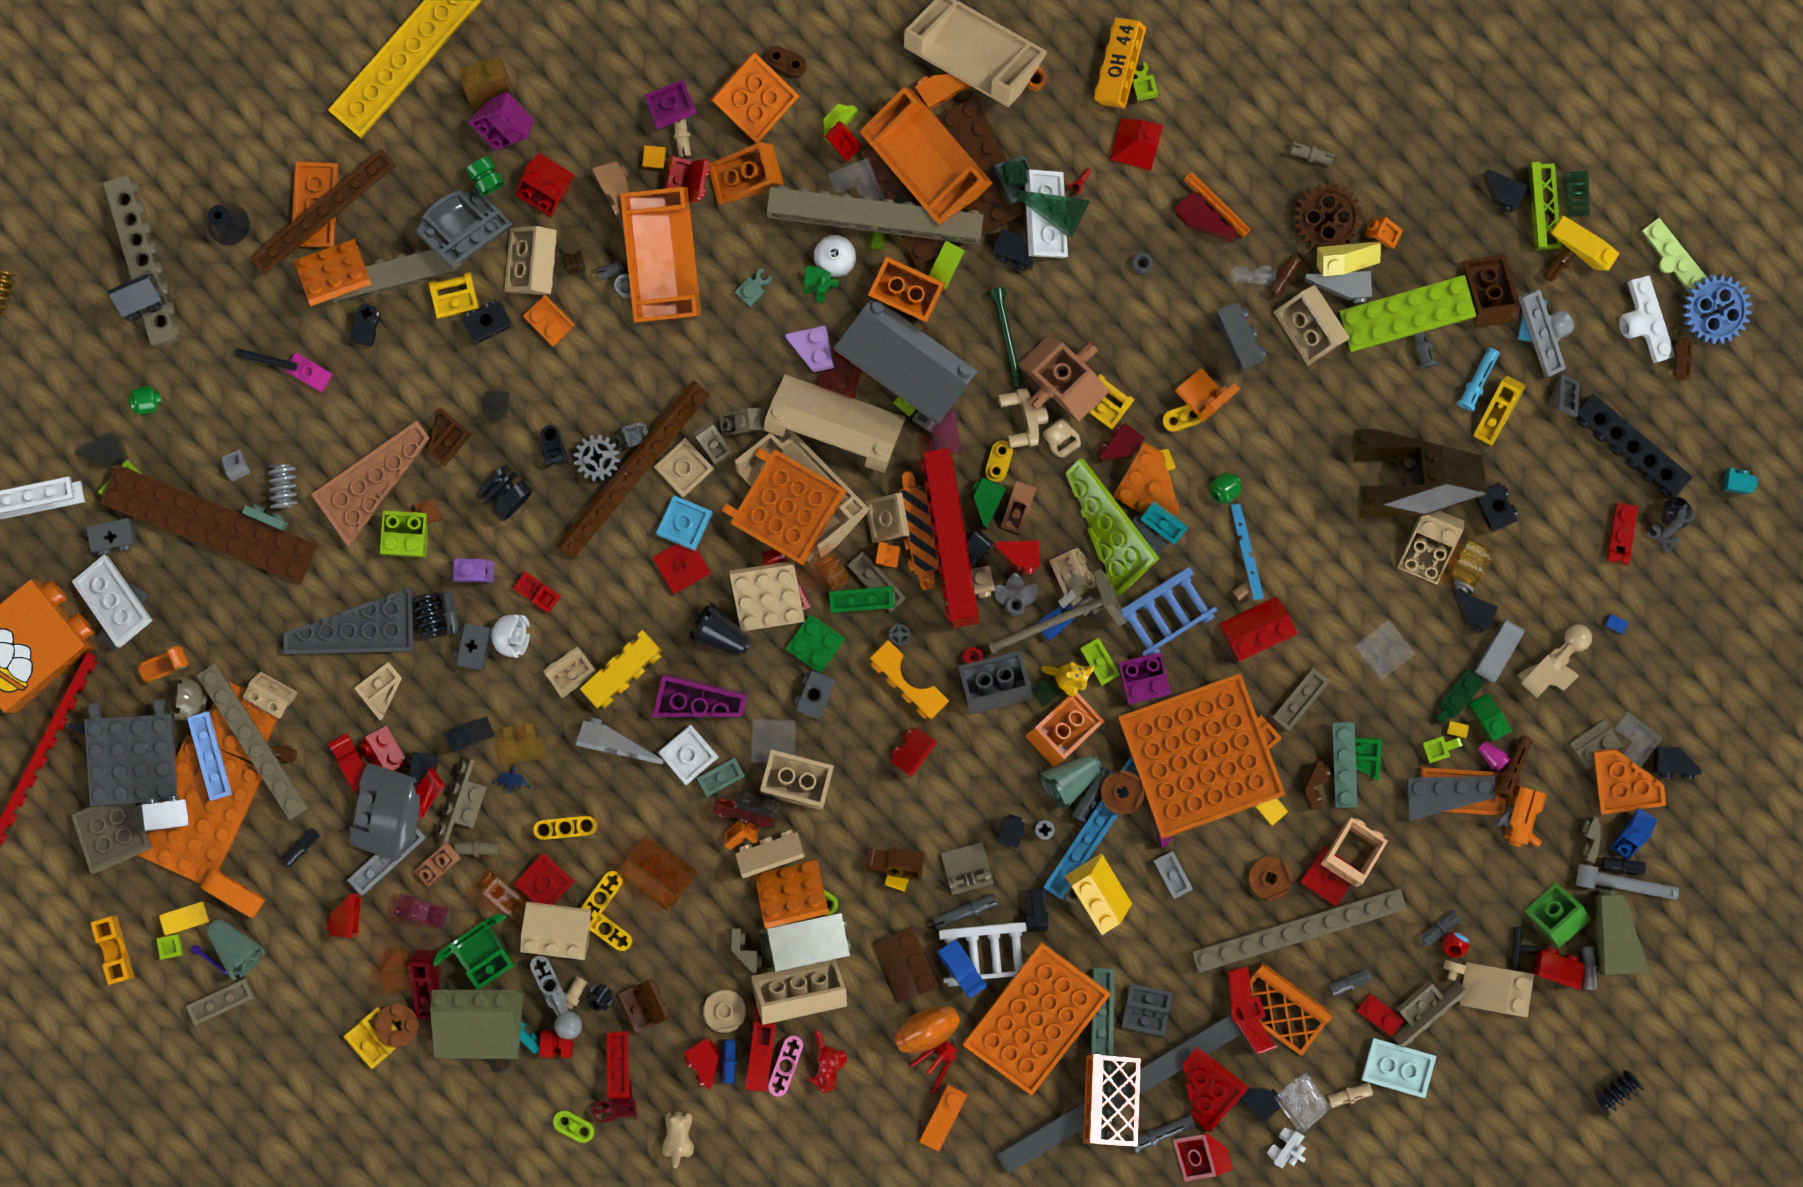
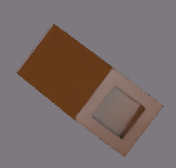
M1322 761L1315 762L1303 788L1310 810L1320 808L1319 803L1322 802L1319 791L1314 790L1313 787L1328 782V776H1331L1327 763L1323 764Z

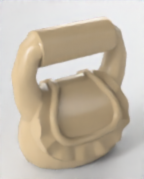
M1065 418L1056 420L1046 427L1042 433L1044 439L1049 443L1053 454L1059 458H1065L1079 448L1081 444L1079 434L1070 426ZM1071 436L1075 438L1073 442L1058 451V445H1061L1062 442Z

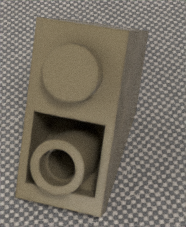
M747 408L719 416L722 437L763 431L767 409Z

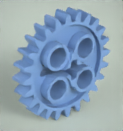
M1721 274L1717 278L1715 275H1710L1709 280L1707 277H1702V284L1694 282L1696 289H1688L1691 296H1684L1688 304L1682 305L1683 308L1687 309V312H1684L1682 316L1688 317L1684 324L1691 325L1688 330L1689 332L1696 331L1695 338L1702 337V342L1709 340L1710 344H1715L1716 341L1719 344H1724V339L1731 342L1732 335L1740 336L1738 329L1745 330L1742 324L1743 322H1750L1746 315L1752 314L1751 311L1747 310V307L1752 305V303L1746 302L1750 294H1743L1746 287H1738L1740 281L1734 280L1732 282V277L1727 276L1724 278V275ZM1722 290H1724L1726 296L1721 301L1719 294ZM1705 299L1706 307L1701 309L1700 302ZM1732 300L1734 301L1733 304H1731V305H1729V306H1725V305H1727L1728 303H1730ZM1730 309H1732L1734 315L1732 319L1729 320L1727 317V313ZM1708 313L1707 315L1700 318V315ZM1711 318H1713L1714 326L1710 329L1708 327V322Z

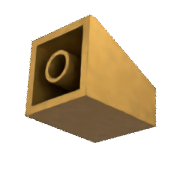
M500 56L458 68L474 115L492 97L508 92L514 98L508 73Z

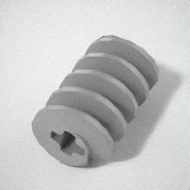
M288 464L268 465L274 468V470L268 472V475L275 477L269 480V484L275 486L269 489L270 493L275 494L269 500L276 503L271 505L270 509L291 508L292 505L297 504V501L291 500V497L296 496L297 493L290 490L297 486L290 482V480L296 478L295 475L290 474V471L295 470L296 467Z

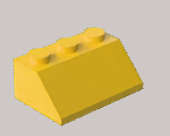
M1102 853L1065 875L1101 935L1122 922L1132 902Z

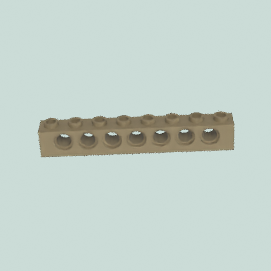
M128 175L103 182L131 279H136L145 274L153 276L157 280L166 304L161 306V310L154 313L148 311L142 314L150 344L158 348L180 341L181 329L178 322H175L173 314H175L173 303L169 302L167 298L169 288L166 281H162L161 274L163 273V268L160 261L156 260L155 253H157V248L154 241H151L149 237L151 228L149 222L144 220V204L142 200H138V184L136 180H133ZM124 196H130V202L127 205H122L121 203ZM136 216V222L129 226L127 224L128 218ZM137 236H141V244L134 246V239ZM147 256L148 263L145 266H140V259ZM165 317L166 324L163 327H158V319Z

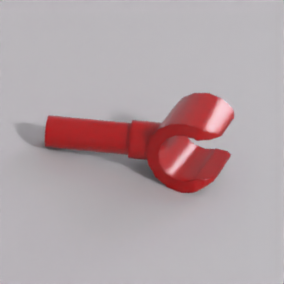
M1087 168L1077 182H1072L1069 185V190L1073 185L1077 184L1079 185V191L1075 195L1080 194L1082 184L1092 170Z

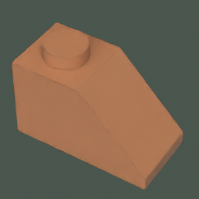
M1016 481L1001 528L1021 534L1037 487Z

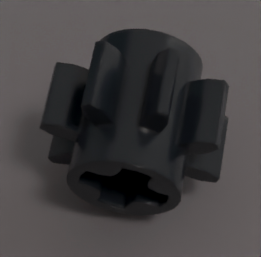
M594 984L586 994V997L589 998L587 1000L588 1005L596 1011L601 1009L606 1011L614 1001L611 997L612 990L604 984L599 986Z

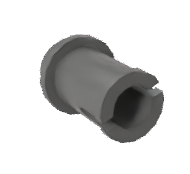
M616 260L613 264L597 267V272H599L598 276L601 281L625 274V268L622 261L618 262Z

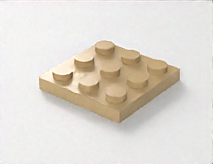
M794 561L730 571L740 629L743 632L805 622Z

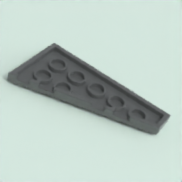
M413 587L284 632V654L414 651Z

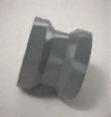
M896 624L889 631V639L894 645L903 646L910 639V631L907 626Z

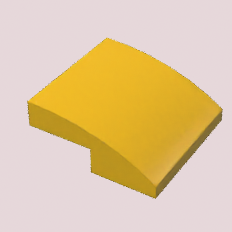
M379 1007L373 1010L343 1037L371 1070L396 1049L383 1045L375 1035V1020L381 1011ZM394 1025L391 1028L392 1031L397 1029Z

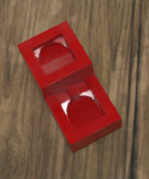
M525 570L512 587L547 613H550L561 597Z

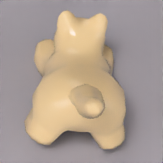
M675 1112L673 1115L672 1113H667L665 1115L667 1136L662 1145V1153L666 1157H672L673 1168L678 1167L680 1157H690L693 1154L694 1145L689 1138V1130L692 1124V1115L690 1113H686L685 1116L681 1112Z

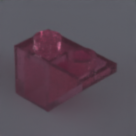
M400 893L394 914L410 921L442 929L448 908Z

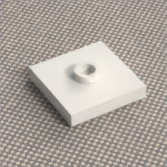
M689 725L658 752L685 785L689 784L719 758L692 725Z

